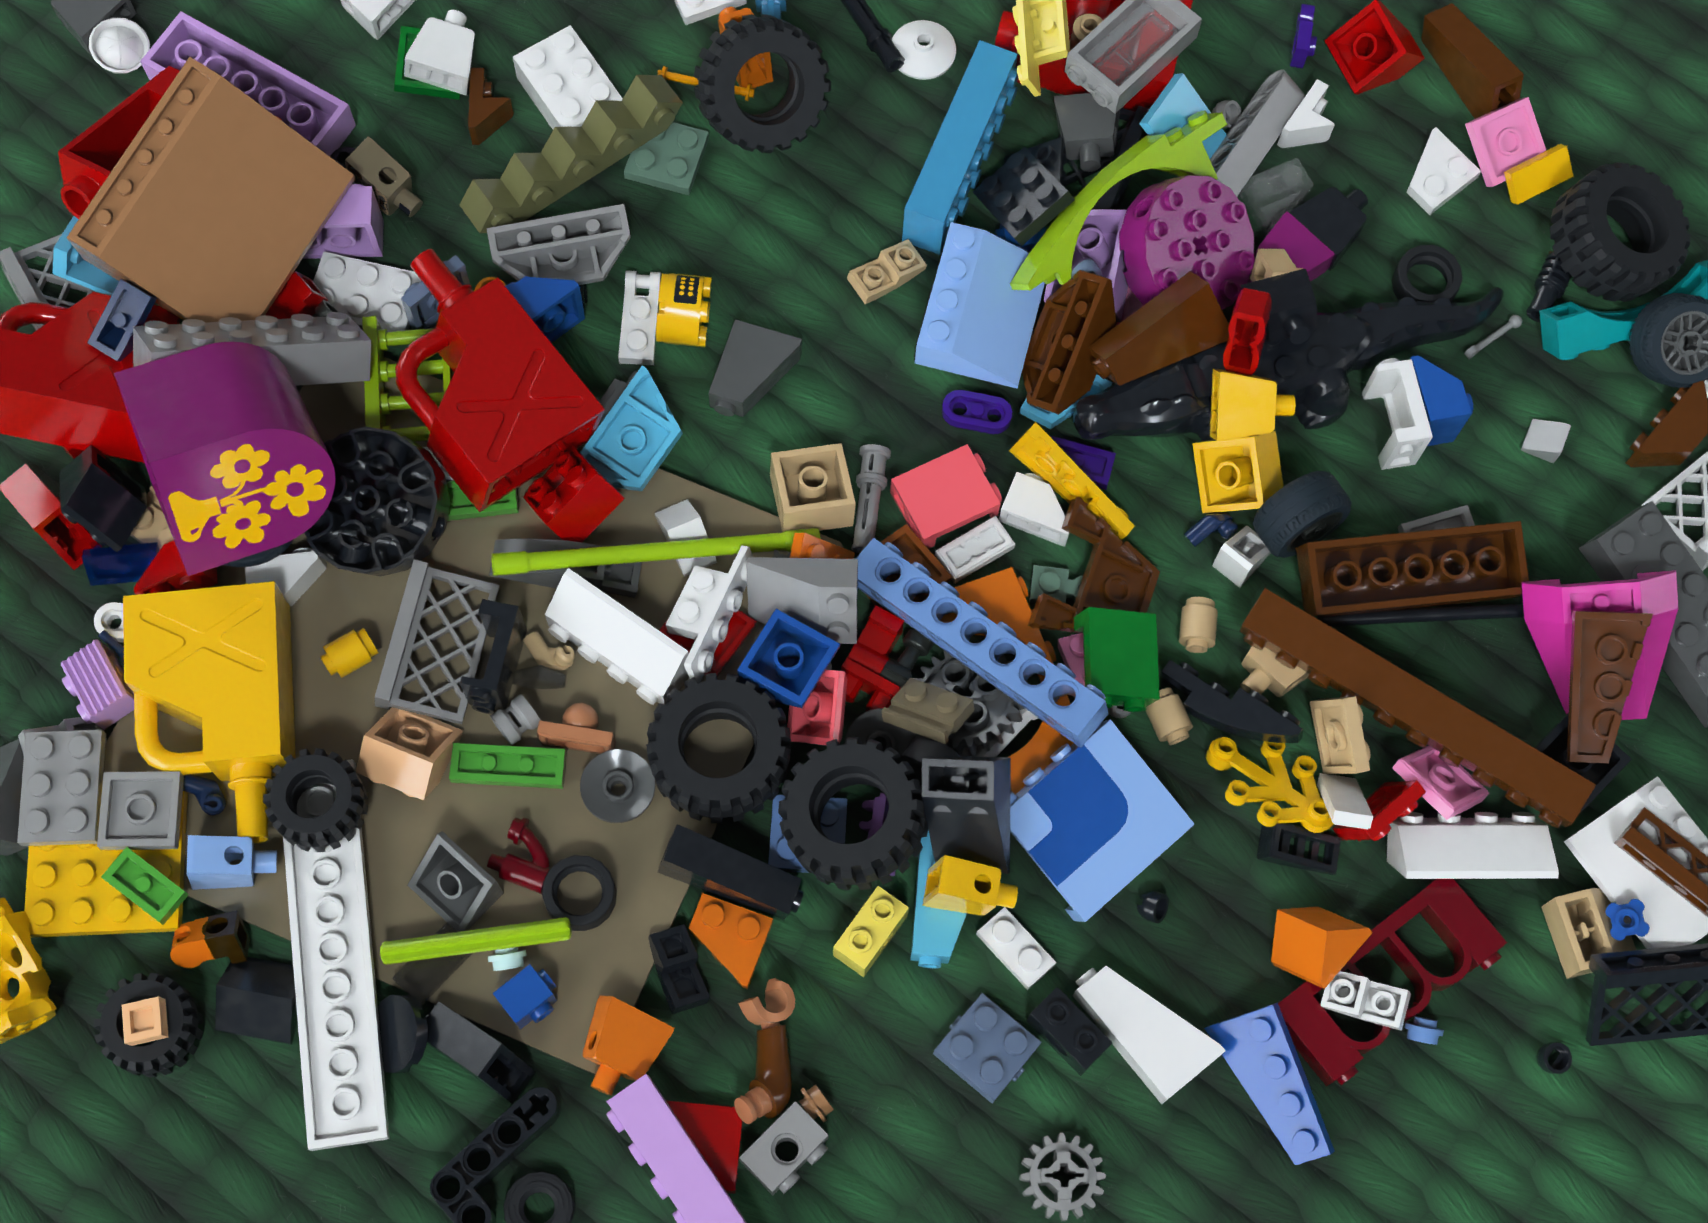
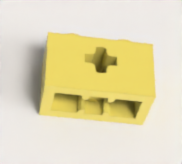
M877 886L834 945L833 956L864 977L907 918L909 907Z

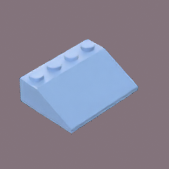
M951 222L918 338L915 364L1018 389L1045 285L1042 282L1031 291L1012 290L1010 286L1012 279L1029 252L986 230Z

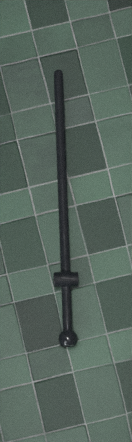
M1523 603L1409 608L1317 619L1328 626L1522 618L1524 617Z

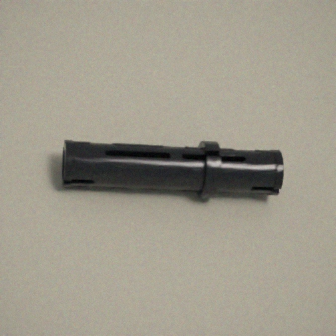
M840 0L866 37V45L871 52L877 54L887 72L891 73L900 69L904 65L903 61H905V58L894 45L889 30L883 28L866 1Z

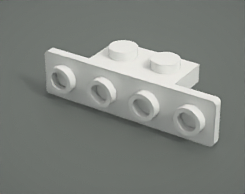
M741 546L728 573L695 565L666 623L669 633L695 640L685 660L684 667L689 678L695 677L697 683L701 682L704 673L710 671L715 650L719 642L722 643L727 636L728 623L733 613L737 612L741 607L743 592L747 586L746 560L747 557H753L750 547Z

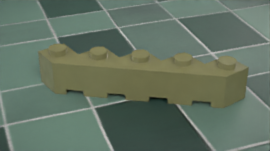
M636 75L622 101H595L581 127H555L541 153H514L500 179H473L459 205L479 233H487L486 228L524 222L667 130L673 123L683 102L662 75Z

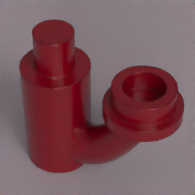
M515 818L509 828L507 839L512 840L513 844L517 846L523 841L532 855L533 861L531 862L510 853L505 858L492 853L488 860L487 868L498 871L500 879L542 894L543 881L550 870L548 854L542 843L528 828L529 819L522 818L521 820Z

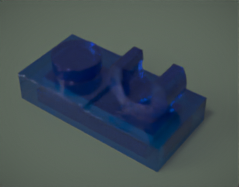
M158 542L124 545L118 552H115L110 547L101 548V545H96L93 549L83 551L82 560L91 586L138 582L160 549Z

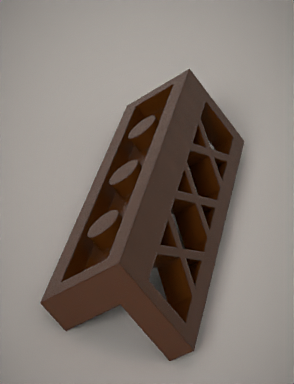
M1644 807L1614 844L1708 917V886L1698 876V874L1708 873V857ZM1644 820L1657 830L1658 845H1655L1637 830ZM1665 837L1673 843L1666 844ZM1680 848L1687 853L1690 869H1686L1669 856L1667 849ZM1696 861L1705 868L1697 869Z

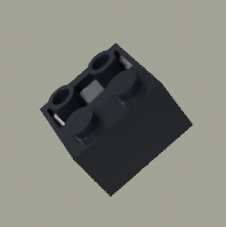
M90 445L59 472L61 512L70 522L74 524L79 523L86 528L100 545L106 544L115 552H118L124 546L147 508L146 488L94 446Z

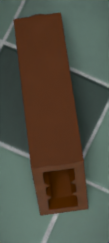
M1453 3L1424 16L1421 41L1474 119L1520 99L1524 74Z
M1189 271L1091 344L1089 349L1095 358L1091 363L1102 379L1108 377L1120 386L1228 341L1229 323L1209 283Z

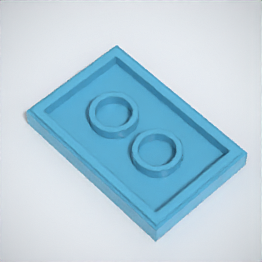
M1183 73L1174 74L1139 124L1147 135H1160L1174 128H1182L1188 124L1187 119L1197 112L1204 110L1207 114L1211 112ZM1223 129L1202 141L1209 159L1227 136Z

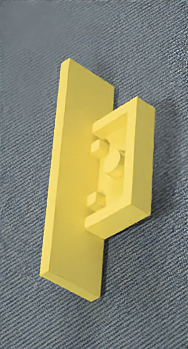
M1016 0V5L1012 8L1019 34L1015 36V46L1021 60V65L1017 66V74L1021 85H1026L1034 97L1041 95L1039 65L1066 58L1068 52H1070L1066 0Z

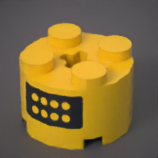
M662 273L658 299L659 312L657 313L656 342L706 347L707 327L702 326V322L709 323L710 302L704 301V298H710L712 277Z

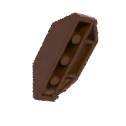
M1079 270L1072 280L1062 285L1047 298L1030 340L1022 370L1024 385L1027 391V403L1058 415L1091 390L1097 372L1091 363L1095 358L1089 346L1116 326L1112 280Z

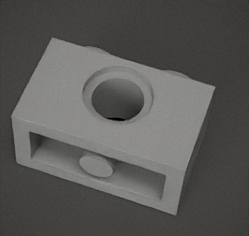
M795 1101L739 1159L772 1195L778 1190L785 1194L800 1179L796 1172L807 1161L811 1165L815 1164L828 1150L824 1143L828 1140L829 1135ZM784 1141H790L798 1148V1155L789 1162L780 1160L775 1153L777 1146Z

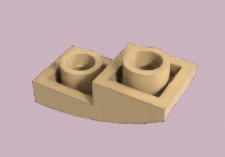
M908 239L882 250L878 259L850 270L847 280L863 303L868 304L917 276L926 269L927 264Z

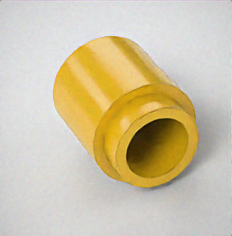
M364 628L357 632L353 629L323 646L326 654L320 656L331 676L338 672L342 679L372 661L371 657L378 654V651Z

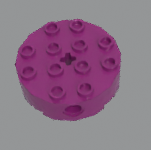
M1187 175L1166 179L1143 189L1127 208L1119 234L1120 251L1124 250V262L1127 268L1124 275L1127 284L1143 306L1189 271L1209 283L1222 310L1235 302L1241 291V285L1248 283L1254 266V232L1245 204L1238 199L1230 187L1210 176Z

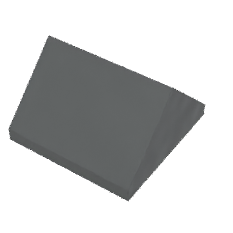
M443 831L436 835L407 885L457 932L469 930L503 894L498 882Z

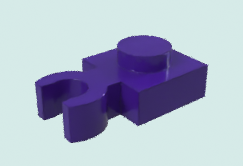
M1302 4L1300 13H1298L1290 60L1291 67L1303 69L1307 56L1313 57L1317 36H1312V21L1315 6Z

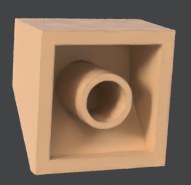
M392 707L364 735L356 773L368 777L375 783L385 784L402 791L409 797L425 800L440 783L451 760L453 743H459L463 730L429 716Z

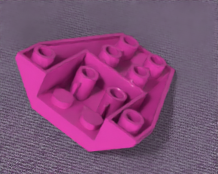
M1676 570L1637 573V579L1574 584H1561L1560 579L1521 582L1524 620L1566 714L1569 713L1572 611L1653 614L1650 626L1647 627L1643 640L1640 659L1637 660L1631 680L1633 682L1629 696L1626 697L1621 714L1622 720L1647 719L1678 612Z

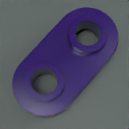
M954 390L947 394L943 400L942 415L944 420L953 427L988 434H1000L1010 426L1012 408L1001 397L966 390ZM962 408L966 413L957 415L953 410ZM997 415L1000 420L993 422L988 419V416Z

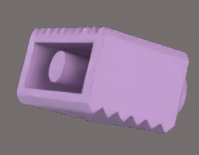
M93 640L85 648H80L79 652H74L73 656H69L67 660L61 661V666L66 674L62 678V682L70 694L74 697L77 696L81 702L76 708L86 723L91 724L94 722L105 730L134 710V692L124 682V670L118 662L115 653L100 640Z

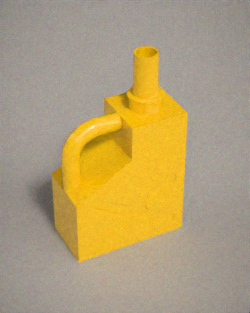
M275 581L123 596L124 682L134 692L135 738L139 753L149 766L159 771H181L182 775L213 772L220 781H230L228 788L235 791L237 836L253 838V843L267 841L268 818L265 812L267 806L263 803V794H267L266 781L267 779H272V776H276L272 772L276 765L283 768L287 764L284 758L291 754L296 759L290 606L283 597L281 590ZM158 710L202 730L203 750L177 753L165 749L160 743L158 736Z

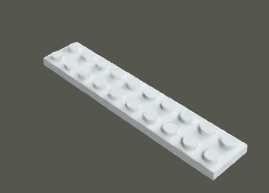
M353 759L347 760L356 771L355 761ZM319 783L307 788L301 794L297 803L298 816L315 818L326 813L335 801L336 787L327 783ZM354 827L351 830L354 837L349 842L345 837L339 840L341 847L333 850L330 845H325V852H316L313 847L310 848L309 852L301 850L296 844L293 846L283 837L307 1145L310 1151L390 1139L362 827L361 829Z

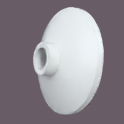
M927 20L913 21L899 28L892 38L894 45L905 58V61H903L904 65L898 70L908 77L919 80L934 79L946 73L954 63L956 57L955 40L951 33L938 23ZM924 42L928 43V45L922 46L919 43Z

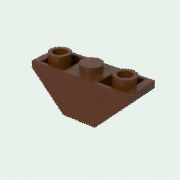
M1704 381L1693 383L1690 388L1682 387L1669 400L1675 406L1669 412L1663 408L1649 424L1655 428L1648 436L1642 432L1629 447L1634 454L1626 462L1627 465L1630 467L1681 465L1708 434V400Z

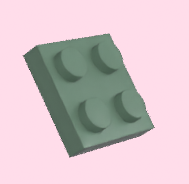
M673 122L667 130L630 153L624 169V178L689 196L709 141V132Z

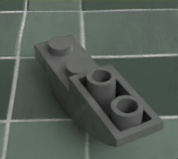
M552 539L495 540L493 553L541 552L605 546ZM491 562L489 576L557 589L563 574L568 568L493 576ZM642 562L574 567L569 569L602 592L635 598Z

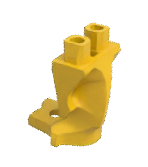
M4 897L0 898V1044L48 1022L55 1017V1010L57 1009L48 995L51 980L42 966L41 956L36 952L31 942L29 918L25 911L14 913ZM11 978H15L19 982V992L15 997H12L8 992V982Z

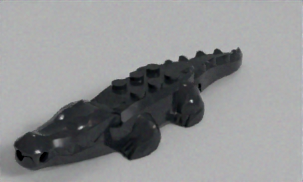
M1496 287L1483 298L1467 303H1451L1447 298H1439L1435 302L1415 301L1411 297H1405L1398 302L1379 304L1368 302L1363 307L1351 309L1343 313H1319L1317 310V329L1311 332L1309 339L1304 343L1294 344L1289 338L1276 342H1268L1265 339L1258 367L1252 375L1276 381V394L1295 396V415L1298 417L1299 422L1304 425L1305 429L1323 428L1336 422L1347 410L1350 394L1347 375L1351 371L1360 370L1366 366L1370 368L1380 361L1412 347L1450 340L1472 332L1482 325L1497 309L1504 296V291ZM1227 341L1123 385L1114 384L1100 393L1089 395L1079 400L1073 413V422L1077 432L1082 438L1088 440L1109 436L1170 437L1190 432L1198 434L1201 438L1200 442L1214 440L1210 437L1213 369L1225 370L1223 355Z

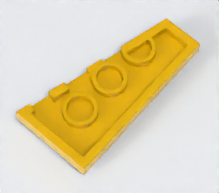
M1036 422L1009 450L1033 473L1041 477L1045 483L1050 484L1052 489L1069 504L1076 497L1088 504L1086 508L1097 518L1102 517L1110 525V530L1121 540L1135 527L1129 520L1127 513L1116 506Z

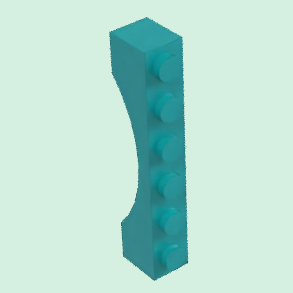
M1708 260L1696 263L1681 281L1663 295L1684 293L1708 299ZM1571 301L1541 310L1539 313L1543 350L1560 360H1571L1578 357V354L1586 351L1604 350L1612 343L1622 340L1630 341L1629 337L1632 333L1630 331L1633 328L1632 325L1635 324V318L1638 317L1641 310L1650 302L1622 311H1597L1584 308Z

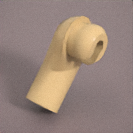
M538 631L530 633L523 639L524 644L541 668L563 671L572 666L575 652L569 645H564L563 648L548 647Z

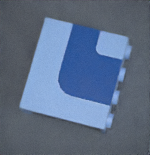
M1111 719L1102 721L1081 748L1076 744L1070 746L1068 743L1061 746L1050 756L1053 762L1044 770L1041 767L1035 769L1024 778L1023 782L1026 786L1016 794L1012 791L1010 792V832L1067 901L1069 906L1065 911L1073 921L1086 922L1194 825L1193 821Z

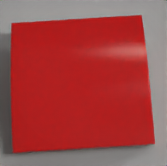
M666 1101L726 1192L735 1194L743 1124L735 1107Z

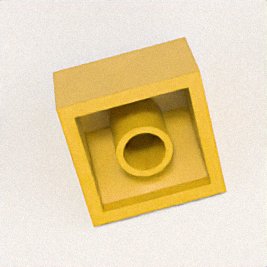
M1276 431L1269 434L1226 441L1208 440L1192 443L1202 514L1259 509L1273 494L1284 487Z

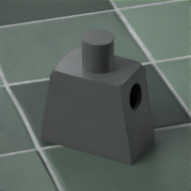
M130 0L51 1V6L58 19L91 56L89 37L94 27L103 20L113 17L130 20L137 14Z
M1090 93L1054 96L1056 121L1060 137L1063 138L1066 158L1069 160L1080 159V168L1083 171L1093 172L1101 167L1100 157H1111L1115 153L1120 110L1114 114L1107 107L1100 106Z

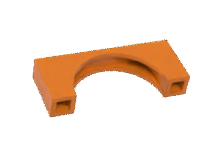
M1013 567L954 587L958 591L960 599L967 604L973 601L980 605L988 613L987 618L996 624L1000 621L1007 624L1016 632L1018 640L1025 645L1028 642L1034 643L1046 654L1045 659L1054 664L1056 655L1050 641L1044 642L1040 628L1028 626L1033 609H1030L1026 600L1028 589L1024 579L1021 576L1016 577ZM948 613L942 617L941 622H952L956 619L957 614ZM977 633V634H975V635H980V636H986V635L983 634V633ZM1037 674L1040 682H1042L1045 676ZM1067 695L1061 696L1056 702L1060 706L1071 704ZM1042 721L1032 739L1019 751L1007 757L1011 758L1010 792L1018 793L1026 786L1023 782L1026 776L1039 767L1044 770L1053 762L1050 756L1066 743L1070 746L1074 743Z

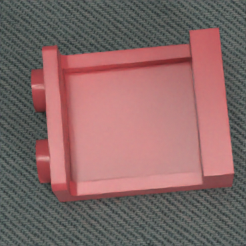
M968 444L891 479L890 493L907 525L928 549L934 547L936 538L987 514L991 518L998 516L1002 502V496L995 483L990 484L984 474L986 468L982 458L978 453L973 454Z

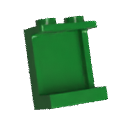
M1088 607L1074 617V631L1083 632L1085 687L1087 684H1092L1098 688L1106 697L1107 708H1111L1112 705L1124 706V711L1141 712L1145 711L1148 705L1160 699L1156 614Z

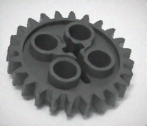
M944 651L945 659L942 661L934 656L931 658L934 665L932 669L923 666L920 668L924 678L914 679L973 699L975 711L955 734L951 733L948 736L949 741L946 744L950 748L953 747L954 751L960 756L964 748H969L972 756H975L977 746L980 745L987 752L990 751L989 741L993 739L1003 744L1001 733L1005 731L1014 734L1015 732L1011 721L1022 722L1023 719L1019 710L1025 709L1023 706L997 688L986 692L995 686L946 651ZM1005 655L998 659V662L1001 664H1008L1013 661H1007ZM963 677L960 681L954 682V680ZM975 718H981L977 722L970 723Z

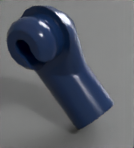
M1227 513L1208 514L1201 518L1184 535L1196 547L1211 533L1219 532L1223 538H1230L1238 530V525L1232 521L1233 517Z
M194 774L184 775L183 791L194 794L205 813L217 815L224 810L226 805L225 797L216 781Z

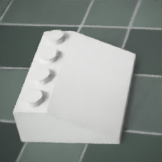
M1657 776L1564 841L1611 903L1618 905L1628 904L1632 899H1638L1643 902L1645 906L1642 912L1644 921L1649 924L1650 929L1647 935L1643 937L1636 936L1646 949L1692 945L1708 934L1707 916L1614 844L1638 813L1645 807L1708 857L1707 837ZM1644 820L1637 830L1655 845H1658L1657 830ZM1665 837L1666 844L1673 843ZM1680 848L1667 849L1669 856L1686 869H1690L1687 853ZM1696 861L1697 869L1705 868ZM1708 873L1698 874L1699 879L1708 886ZM1629 916L1624 917L1626 923L1631 922Z

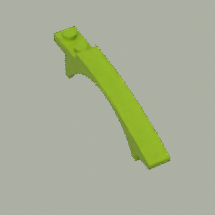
M1205 110L1191 115L1187 119L1188 124L1182 128H1174L1160 135H1147L1103 168L1074 198L1075 200L1059 213L1025 258L1010 283L1012 290L1031 291L1042 282L1050 284L1057 279L1060 285H1064L1071 280L1074 250L1084 221L1097 201L1112 186L1127 176L1142 170L1156 169L1169 172L1178 177L1187 175L1210 176L1217 180V174L1202 141L1227 125L1222 112L1207 114Z

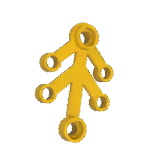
M1220 737L1211 742L1206 752V760L1211 767L1220 771L1229 770L1234 767L1261 785L1249 787L1241 780L1232 781L1225 792V798L1230 804L1241 806L1245 802H1263L1257 812V820L1266 827H1273L1277 823L1300 822L1308 831L1321 833L1333 826L1313 776L1317 769V764L1313 758L1306 755L1299 756L1292 766L1293 775L1300 781L1302 795L1292 788L1282 757L1286 747L1285 743L1264 741L1260 748L1262 755L1267 758L1271 771L1270 774L1238 753L1237 745L1232 739ZM1269 745L1274 746L1277 750L1270 748ZM1300 766H1304V767H1306L1308 770H1304V769H1302ZM1233 791H1238L1242 795H1237ZM1273 801H1285L1293 807L1281 808ZM1265 811L1272 813L1274 817L1267 815Z

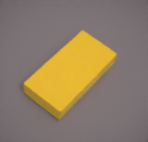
M1558 144L1504 172L1511 203L1517 205L1574 177L1568 148L1563 144Z

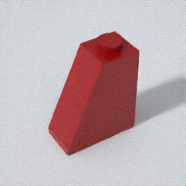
M24 464L0 484V491L29 525L73 570H76L102 548L92 538L86 528L79 523L74 524L63 515L59 498L27 464Z

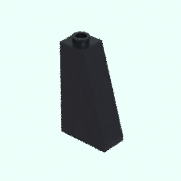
M678 824L669 839L657 873L783 920L790 914V911L795 913L798 911L804 891L798 889L801 878Z

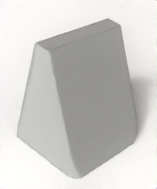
M1532 419L1521 451L1554 464L1562 453L1571 425L1563 422Z

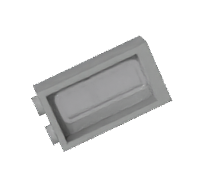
M1125 0L1068 52L1064 72L1075 85H1081L1092 94L1094 100L1100 106L1107 107L1116 114L1197 38L1202 18L1180 0Z

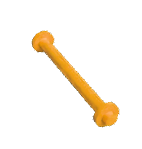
M663 66L662 70H658L657 75H662L665 80L694 86L698 85V79L693 76L669 72L666 66ZM748 84L747 88L734 87V93L745 96V101H749L750 97L754 98L755 90L752 89L751 84Z

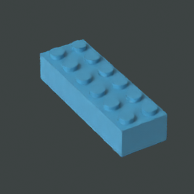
M979 40L905 206L902 242L909 239L913 246L938 255L941 254L950 223H956L957 217H963L969 203L967 195L970 188L975 189L982 171L979 169L982 160L987 161L994 144L991 140L994 132L999 134L1006 116V114H1003L1006 105L1011 107L1016 96L1017 87L1015 85L1018 80L1016 68L1017 53Z

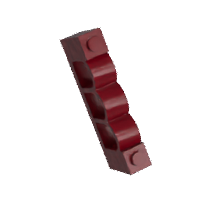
M1436 879L1373 928L1369 938L1340 971L1364 977L1355 966V963L1380 944L1414 987L1415 999L1412 1007L1407 1009L1405 1022L1423 1011L1430 1001L1432 991H1443L1453 986L1479 965L1485 971L1502 957L1498 950L1507 942L1454 879ZM1420 913L1450 949L1454 957L1455 965L1451 976L1438 977L1429 973L1396 935L1395 931ZM1306 981L1280 1001L1278 1005L1296 1050L1325 1086H1328L1335 1080L1340 1085H1343L1359 1072L1354 1065L1363 1059L1362 1055L1382 1044L1389 1035L1390 1028L1375 1024L1374 1035L1370 1041L1358 1042L1350 1039L1342 1032L1314 997L1323 988Z

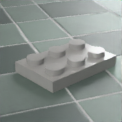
M103 730L26 732L17 839L19 845L97 844L106 733Z

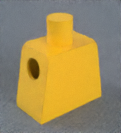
M1213 369L1210 437L1216 441H1226L1273 433L1275 429V416H1294L1296 407L1295 396L1276 394L1277 383L1270 378L1255 375L1249 376L1223 369Z
M944 855L928 869L922 906L973 915H986L996 908V905L1013 909L1018 897V886L1000 883L1001 869Z

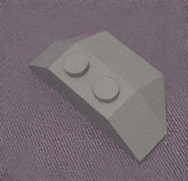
M624 204L486 228L493 263L518 281L525 276L575 280L579 285L604 281L631 238Z

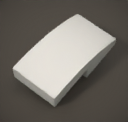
M1339 971L1325 988L1320 1006L1354 1018L1402 1031L1411 993L1409 990L1370 981L1367 977Z

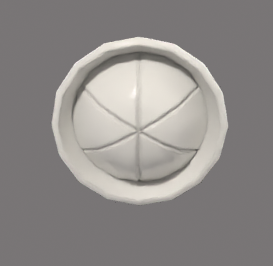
M113 17L101 21L93 28L89 37V50L93 59L105 70L114 74H127L142 66L140 61L150 50V41L146 32L136 22L126 18Z

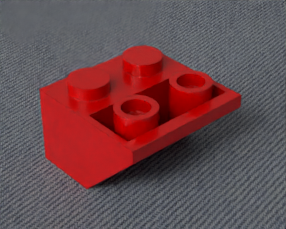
M574 446L567 452L560 454L554 461L553 466L541 478L536 479L530 485L528 492L523 496L545 525L562 540L581 543L625 499L613 484Z

